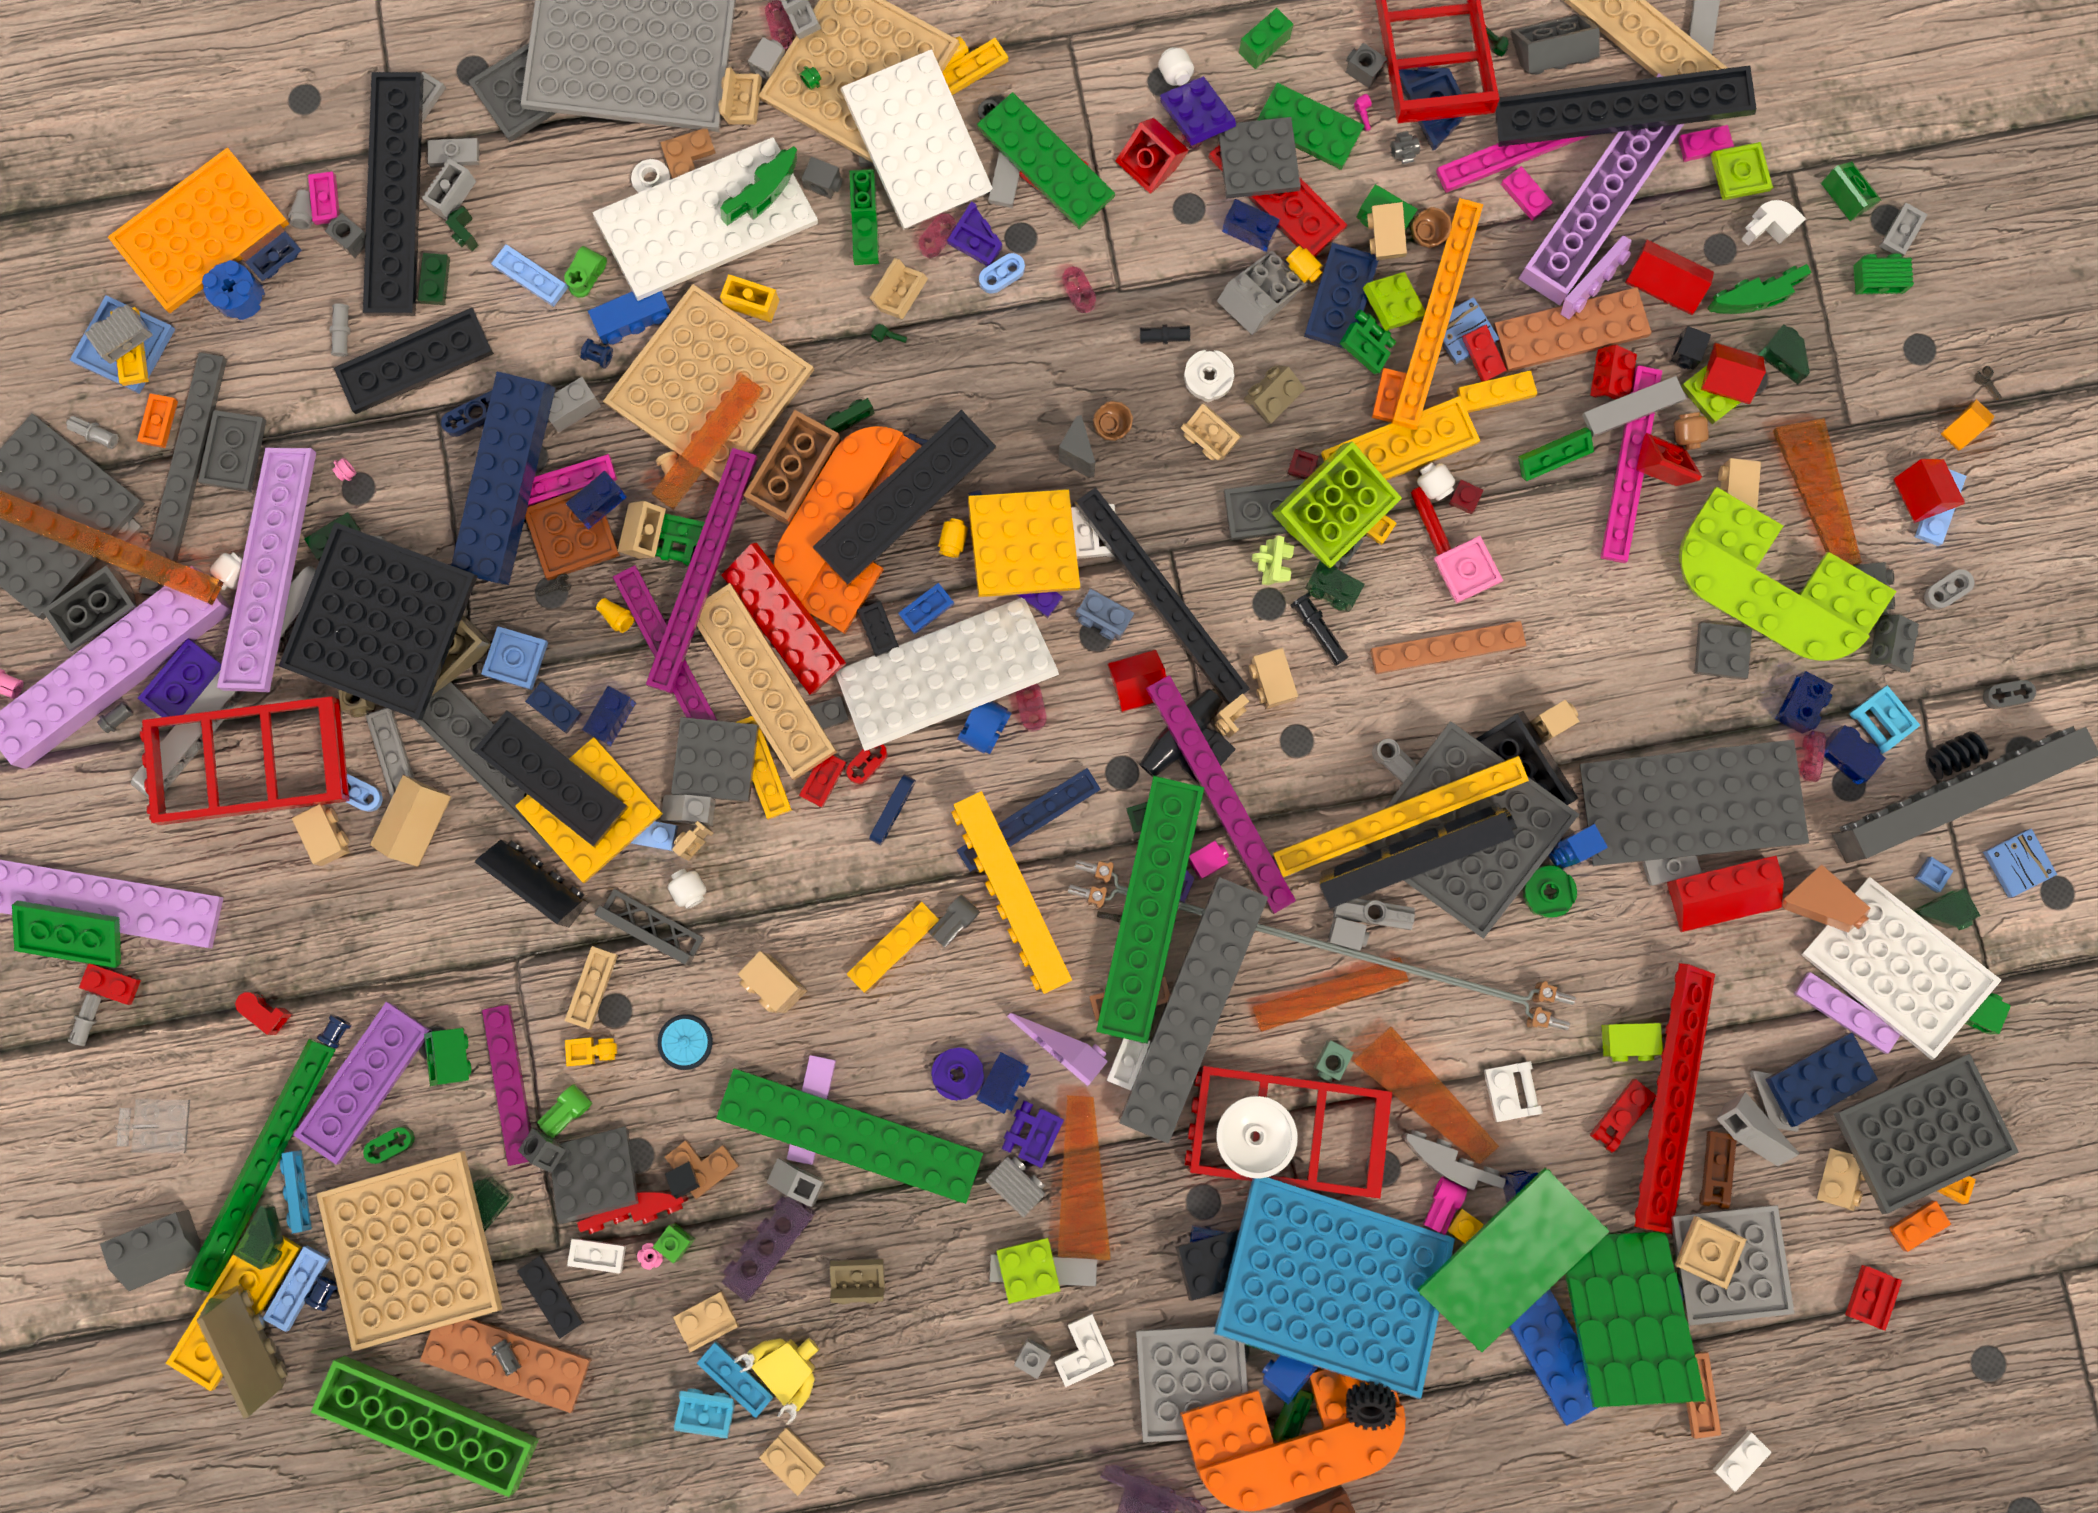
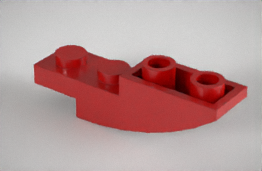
M639 1191L637 1192L638 1204L594 1215L577 1222L580 1233L588 1230L589 1234H593L605 1229L603 1223L613 1220L614 1224L630 1219L628 1213H631L634 1222L642 1220L644 1225L658 1219L657 1213L667 1210L668 1214L683 1209L682 1203L689 1200L687 1195L675 1199L672 1192Z

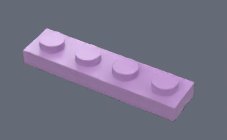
M1624 235L1565 298L1561 312L1562 316L1570 319L1576 312L1580 313L1583 310L1590 296H1596L1602 283L1605 280L1609 281L1619 264L1624 265L1630 257L1631 252L1629 248L1632 240Z
M1811 972L1806 974L1794 992L1795 996L1853 1032L1884 1054H1889L1900 1037L1898 1032L1874 1013Z

